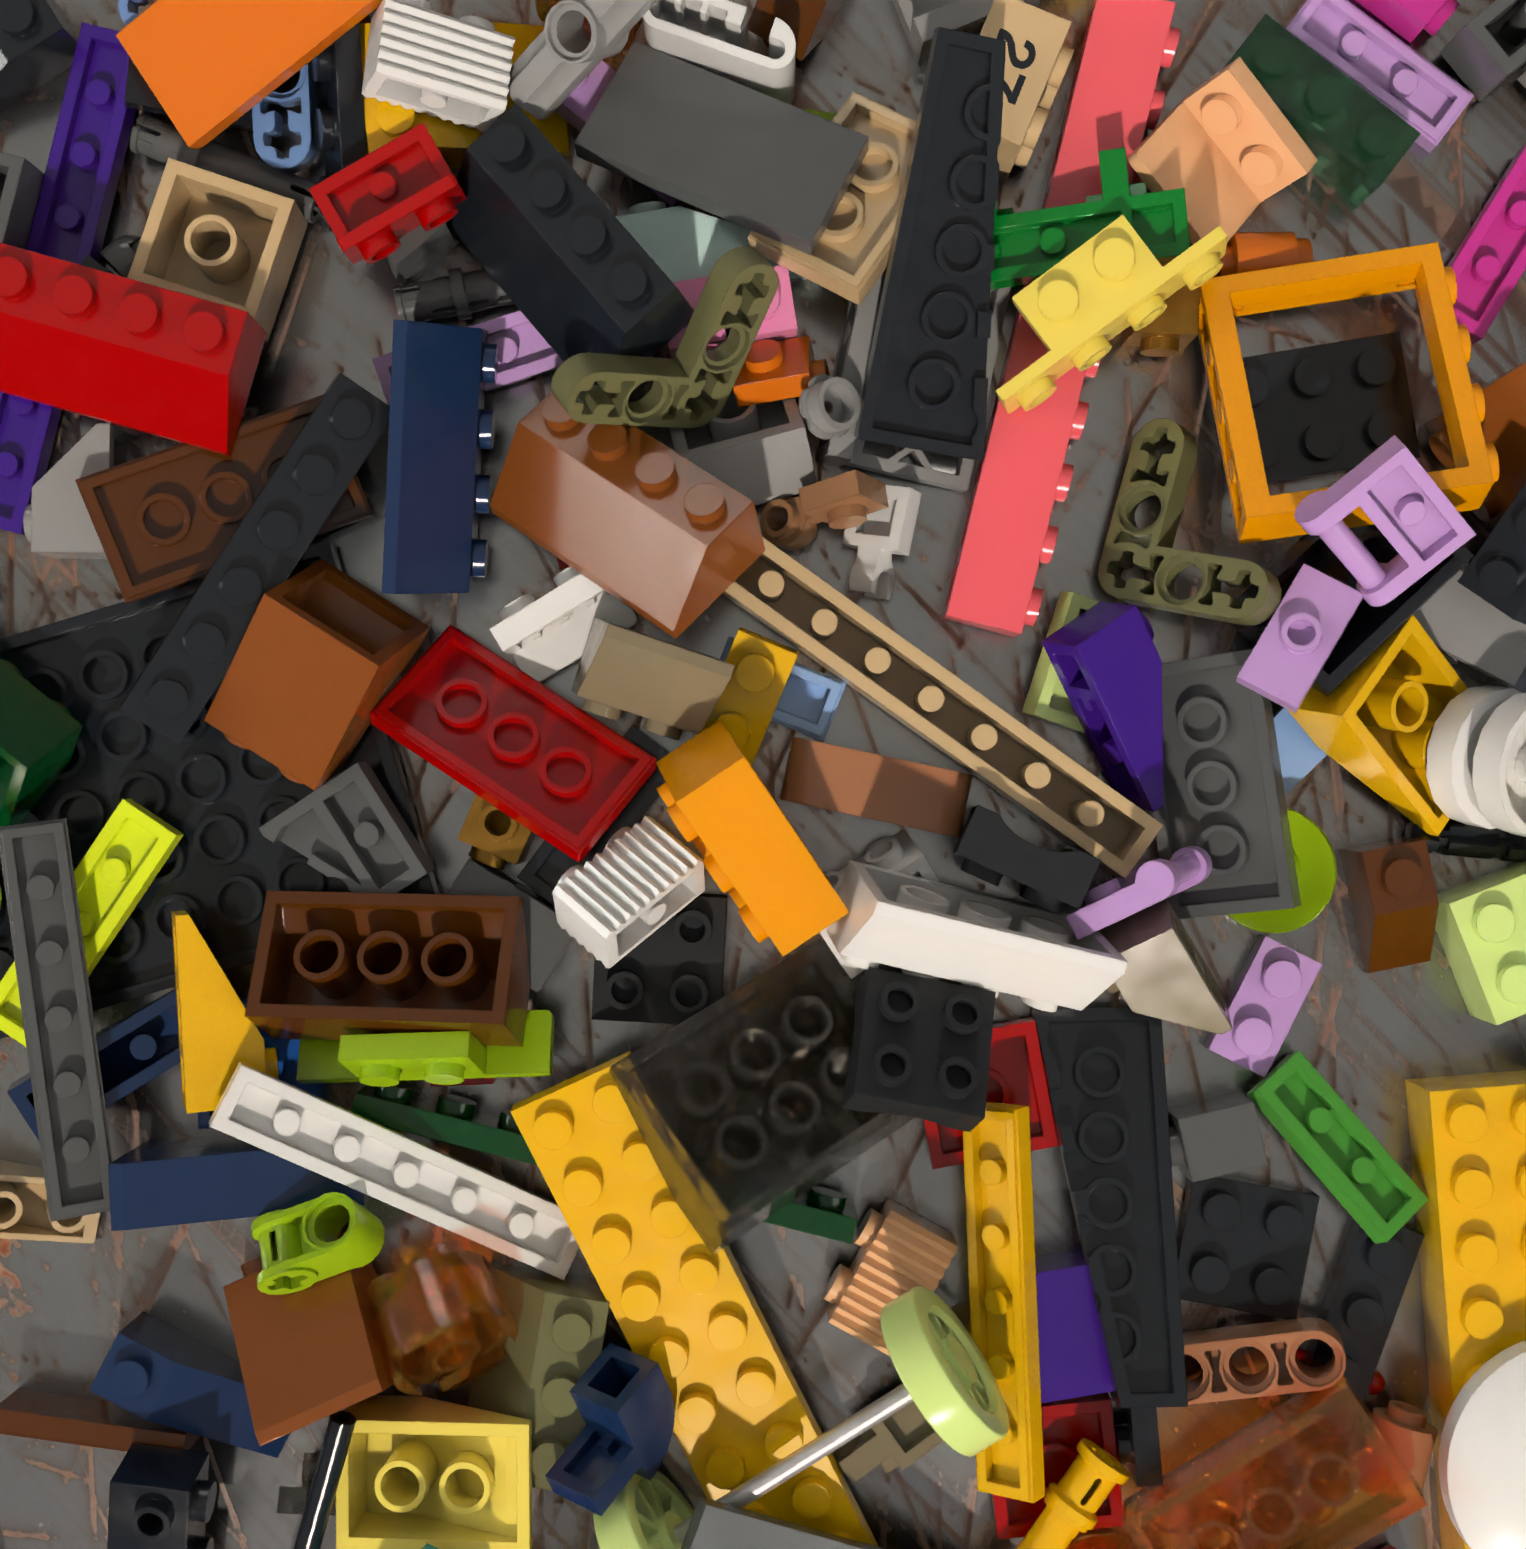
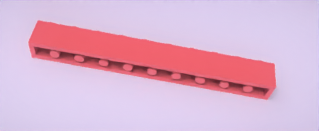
M1093 0L1041 209L1085 203L1086 196L1102 194L1098 151L1125 147L1129 184L1142 183L1128 159L1142 143L1145 129L1154 130L1161 114L1165 91L1157 90L1155 87L1160 67L1170 68L1180 37V29L1170 27L1176 5L1175 2L1167 0ZM1027 284V285H1022V289H1024V288H1025L1026 286H1028L1029 284ZM1018 309L1016 310L997 389L1049 352ZM1100 361L1084 371H1079L1076 366L1054 381L1057 386L1056 391L1043 403L1029 411H1024L1020 406L1008 414L1001 405L996 393L985 437L983 460L979 462L941 617L942 621L1012 638L1022 634L1024 624L1029 626L1035 625L1043 597V589L1033 587L1039 562L1049 565L1058 536V527L1049 525L1054 500L1064 503L1073 475L1074 465L1064 463L1069 439L1079 441L1082 435L1089 408V403L1079 401L1084 377L1094 379Z

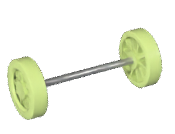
M919 1285L914 1286L887 1303L882 1308L880 1318L881 1330L888 1353L903 1384L716 1501L744 1508L912 1402L915 1403L930 1426L947 1445L962 1455L973 1457L1004 1438L1008 1433L1009 1418L1003 1396L980 1349L956 1314L932 1290ZM659 1471L656 1472L651 1481L634 1474L602 1516L593 1512V1522L599 1548L681 1549L694 1510L678 1488Z

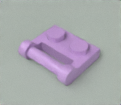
M1395 435L1326 491H1316L1305 497L1297 506L1294 514L1295 520L1306 533L1318 535L1357 580V591L1361 592L1363 599L1373 607L1385 605L1395 599L1476 535L1408 448ZM1358 506L1399 553L1388 563H1379L1342 520Z
M1187 846L1176 851L1169 861L1160 858L1148 861L1139 867L1138 870L1130 872L1126 879L1121 877L1114 878L1087 891L1083 899L1086 907L1066 916L1077 940L1203 882L1212 871L1211 857L1206 850L1199 846Z

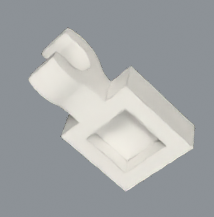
M885 485L889 507L867 514V521L864 524L845 529L842 544L852 549H857L855 563L849 577V590L865 592L864 596L870 598L890 600L895 584L892 554L905 556L910 554L922 493L911 487Z

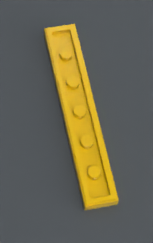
M986 1102L985 1118L970 1132L963 1131L971 1337L989 1365L1003 1396L1008 1412L1009 1428L1004 1438L976 1454L977 1491L1035 1503L1045 1496L1029 1106Z

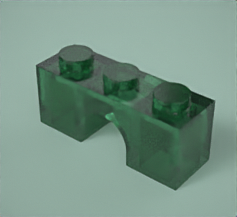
M1267 14L1264 15L1226 64L1227 66L1239 56L1318 159L1311 168V171L1357 207L1381 186L1421 134Z

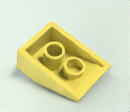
M373 1395L343 1410L352 1413L356 1417V1424L336 1492V1549H422L426 1543L438 1549H532V1420L422 1396Z

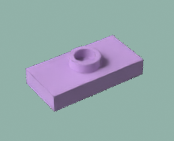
M1304 563L1239 672L1236 682L1296 713L1363 599L1361 592Z

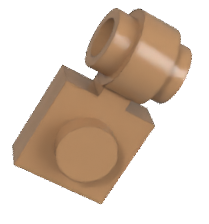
M854 469L799 488V496L797 497L789 496L770 501L762 510L760 524L764 537L770 543L791 551L800 550L814 540L818 532V523L820 522L829 524V527L832 529L853 528L864 524L867 521V514L888 508L885 483Z

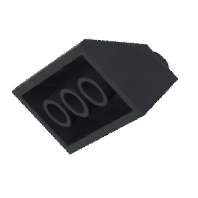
M517 104L513 105L466 149L456 179L467 199L456 205L459 210L458 213L446 223L563 362L576 354L587 352L652 357L688 325L694 310L679 289Z

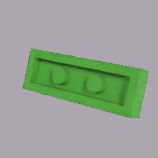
M1299 1050L1288 1054L1265 1078L1247 1093V1096L1375 1244L1388 1242L1429 1200Z

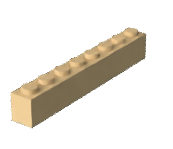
M763 538L765 551L722 593L725 597L839 679L846 682L850 687L1074 848L1100 859L1099 866L1110 874L1126 879L1164 825Z

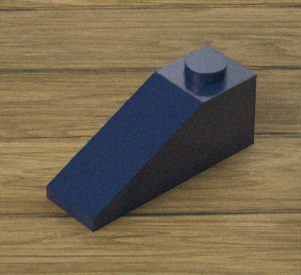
M176 988L96 1033L106 1108L180 1063ZM29 1072L11 1083L7 1093L39 1141Z
M144 1311L117 1334L89 1388L95 1394L145 1420L275 1458L279 1457L291 1435L289 1433L260 1447L253 1427L240 1362Z

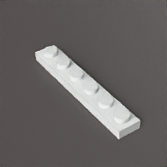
M241 1062L238 1063L208 1122L209 1126L562 1280L565 1279L579 1249L557 1203Z

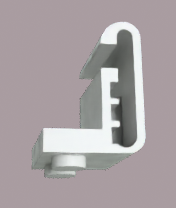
M658 0L642 17L647 46L785 103H792L795 88L796 41L791 28L783 20L777 17L774 20L769 35V57L749 50L747 7L729 0Z

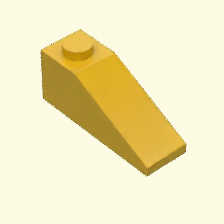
M185 910L171 911L182 1103L187 1114L214 1111L239 1062L278 1079L276 1048H265L262 1035L256 1025L245 1017L246 1009L189 914Z

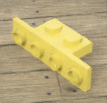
M1121 215L1012 297L1014 305L1049 352L996 390L999 401L1006 412L1010 414L1020 406L1024 411L1037 407L1056 391L1055 380L1075 366L1079 371L1090 368L1111 350L1112 345L1109 341L1131 325L1134 331L1146 327L1167 308L1165 299L1185 285L1190 290H1194L1216 275L1223 267L1220 259L1226 254L1228 238L1221 226L1219 225L1162 267L1124 215Z

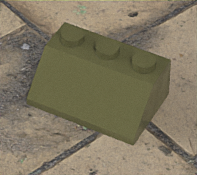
M492 1262L467 1406L532 1420V1488L553 1491L545 1475L586 1426L570 1390L605 1349L611 1315L610 1302L606 1301L596 1279L566 1275L565 1279L562 1280L541 1270Z

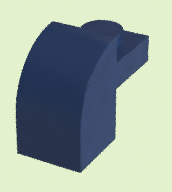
M613 1343L607 1345L571 1388L570 1393L586 1426L545 1475L554 1493L600 1516L604 1514L634 1474L651 1481L667 1453L675 1418L672 1392L658 1362Z

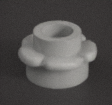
M824 374L817 375L809 380L808 389L800 393V414L808 425L809 431L818 438L828 440L833 435L837 437L845 435L850 427L857 422L860 415L861 403L858 392L848 380L842 377H831Z

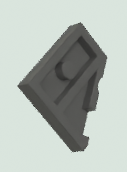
M366 760L354 764L258 828L262 835L273 843L281 841L309 859L307 864L325 876L341 879L346 883L351 892L400 893L435 870Z

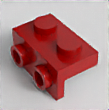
M424 123L419 124L308 189L335 234L338 245L353 264L362 259L367 264H372L388 257L401 246L398 238L419 226L428 231L443 225L458 213L459 210L456 205L467 199Z

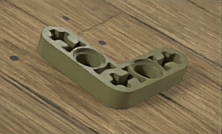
M737 246L727 251L717 260L712 268L673 359L591 352L579 353L568 358L556 370L551 383L553 396L574 421L581 423L688 429L702 427L710 423V419L717 417L725 406L776 294L779 283L777 272L755 248ZM724 328H731L728 337L721 345L713 350H706L709 340L718 331ZM654 380L651 390L642 399L628 402L630 394L636 387L646 381Z
M1167 418L1151 420L1143 425L1132 442L1099 563L1098 579L1100 586L1107 594L1130 605L1245 626L1258 625L1267 621L1277 610L1281 602L1282 592L1278 579L1270 571L1249 560L1172 548L1197 460L1198 446L1195 437L1177 422ZM1169 441L1174 443L1175 448L1172 454H1162L1160 460L1154 456L1157 447H1165ZM1148 476H1151L1154 479L1159 480V477L1161 476L1165 478L1167 482L1165 486H1161L1156 482L1146 479ZM1150 496H1158L1161 502V511L1158 518L1153 524L1138 528L1135 522V511L1138 505ZM1137 565L1150 573H1155L1154 584L1138 578H1129L1126 582L1121 579V574L1124 568L1132 569ZM1198 567L1202 576L1198 591L1190 598L1179 600L1174 591L1177 576L1186 568ZM1222 582L1237 588H1248L1252 583L1259 588L1255 599L1247 598L1243 603L1228 594L1220 593Z

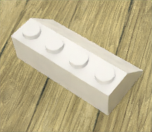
M849 860L838 894L849 913L828 926L827 934L839 954H841V958L853 966L868 970L869 967L878 969L879 964L901 968L902 973L938 981L940 978L961 982V985L994 991L996 992L995 998L998 997L999 992L1020 996L1021 1001L1025 1004L1046 1012H1056L1058 1005L1082 1011L1123 976L1128 965V961L1099 931L1077 940L1066 918L1069 914L1062 912L1057 914L1042 907Z

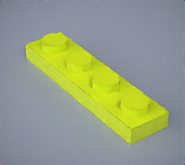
M131 798L121 800L74 871L88 977L184 835ZM14 960L0 981V1030L26 1047Z

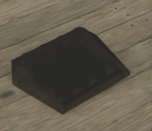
M821 938L610 1067L609 1071L674 1200L712 1255L916 1118L899 1114L861 1112L842 1108L853 1042L854 1004L857 986Z

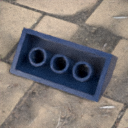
M393 320L382 593H469L475 587V577L486 578L488 540L477 539L479 513L489 514L492 478L491 475L481 474L482 448L493 449L495 410L484 409L485 383L496 384L498 344L487 343L488 331L485 329Z

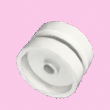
M1491 685L1467 688L1449 701L1435 722L1427 747L1426 778L1433 801L1446 817L1466 825L1486 829L1498 828L1510 834L1526 837V692L1523 693L1514 688Z

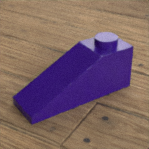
M1099 602L1041 642L1110 787L1140 809L1155 812L1164 805L1162 660L1152 641L1154 638L1153 628L1146 616L1138 610L1137 605Z

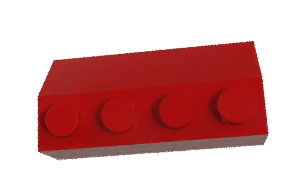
M0 243L1 393L231 457L267 332L248 311Z

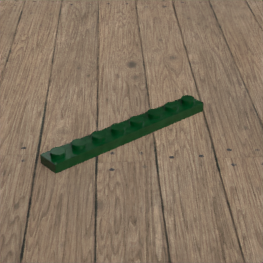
M399 1081L398 1085L390 1087L366 1085L355 1094L351 1112L387 1128L537 1165L509 1109L501 1110L498 1117L475 1111L477 1103L461 1096L440 1094L438 1101L414 1096L415 1087ZM686 1156V1162L710 1209L852 1244L858 1217L855 1206L845 1204L846 1195L835 1190L811 1186L809 1193L805 1194L785 1189L784 1179L768 1173L749 1171L747 1179L722 1173L723 1164L699 1156Z

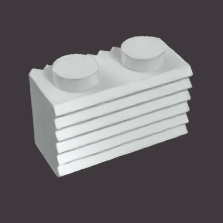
M382 0L371 19L361 94L366 98L375 97L379 102L388 101L392 106L401 105L404 109H414L417 113H427L430 117L439 116L443 121L451 120L454 124H464L467 128H477L480 132H485L504 113L508 103V84L511 78L509 73L512 67L511 59L514 53L513 45L515 38L495 31V26L492 22L479 16L468 15L457 19L432 11V6L426 0Z
M644 816L641 823H635L633 828L623 827L609 839L603 852L596 853L592 861H586L584 865H574L561 876L552 892L557 923L561 929H566L570 937H575L579 945H584L587 952L592 953L596 960H601L605 968H611L705 891L704 864L698 855L652 817Z

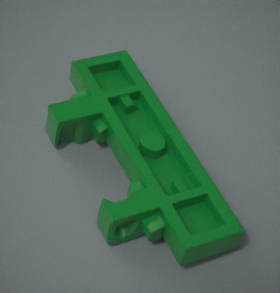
M1125 147L1098 151L1102 194L1086 196L1085 203L1014 213L1013 207L998 209V201H995L993 230L995 261L994 271H991L990 290L1032 283L1121 215H1124L1161 265L1168 264L1190 247L1184 188L1147 193L1146 182L1129 184Z

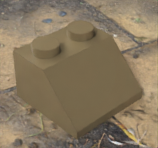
M594 618L571 691L585 698L582 707L585 711L619 721L621 712L624 710L646 717L643 729L679 740L682 730L695 734L702 732L731 679L735 665Z

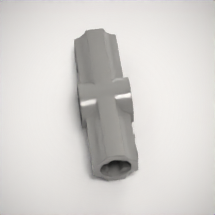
M564 0L558 2L547 14L544 30L512 64L509 73L511 78L508 84V95L520 109L529 112L537 120L550 117L604 58L613 57L622 51L628 41L629 31L658 0ZM584 17L587 18L591 26L590 42L584 34Z

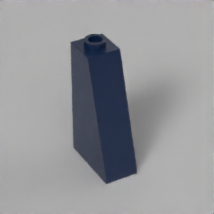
M232 1136L149 1139L108 1164L111 1231L256 1217L271 1211L293 1207L330 1192L346 1194L360 1205H365L372 1198Z

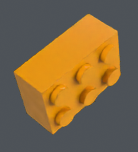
M721 719L656 762L665 780V783L656 789L668 807L666 811L688 843L693 841L704 858L702 860L703 864L723 893L728 891L739 908L737 911L758 943L770 937L781 955L785 956L849 913L823 870Z

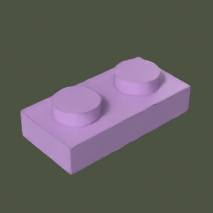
M1259 934L1226 999L1233 1030L1222 1035L1210 1032L1203 1046L1265 1078L1323 964L1265 935Z

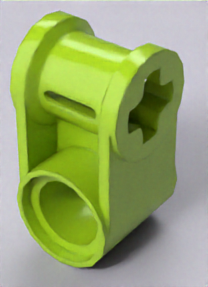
M339 1192L325 1193L318 1198L293 1207L271 1211L257 1217L251 1223V1234L256 1241H259L262 1271L257 1275V1288L260 1292L268 1295L291 1294L311 1287L318 1281L369 1264L380 1253L385 1241V1229L382 1221L374 1213L346 1194ZM350 1222L347 1231L338 1239L341 1229Z

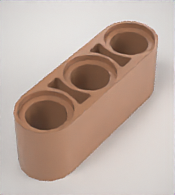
M793 737L780 799L960 838L973 775Z
M1306 1317L1183 1332L1184 1354L1195 1358L1203 1370L1196 1379L1186 1381L1188 1405L1324 1390L1333 1387L1340 1381L1346 1369V1355L1341 1336L1331 1323L1321 1318ZM1319 1339L1326 1342L1333 1349V1355L1325 1365L1311 1367L1298 1359L1296 1355L1298 1347L1304 1341ZM1245 1346L1254 1347L1266 1356L1268 1362L1260 1372L1245 1374L1237 1370L1230 1359L1232 1354L1237 1349Z

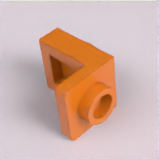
M809 335L779 341L771 339L756 341L752 344L733 386L738 407L800 397V393L808 389V382L811 378L821 374L830 376L826 359L815 360Z

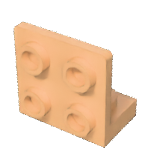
M1240 56L1185 95L1128 159L1141 181L1146 182V188L1151 192L1184 188L1189 240L1193 245L1219 225L1227 234L1228 242L1262 201L1306 175L1318 161Z

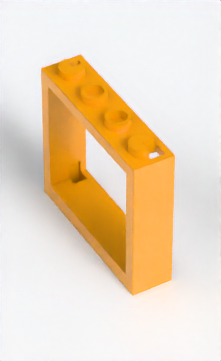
M1438 242L1212 277L1199 287L1198 335L1239 544L1308 534L1295 520V510L1299 503L1311 493L1326 491L1330 487L1270 496L1234 317L1415 289L1456 467L1454 469L1427 473L1458 512L1480 509L1493 483L1498 481L1500 471L1499 458L1494 444H1485L1481 427L1485 417L1484 394L1479 383L1471 384L1467 367L1471 357L1470 335L1465 324L1457 325L1453 308L1457 299L1456 276L1451 266L1444 267ZM1359 506L1342 519L1349 528L1374 525Z

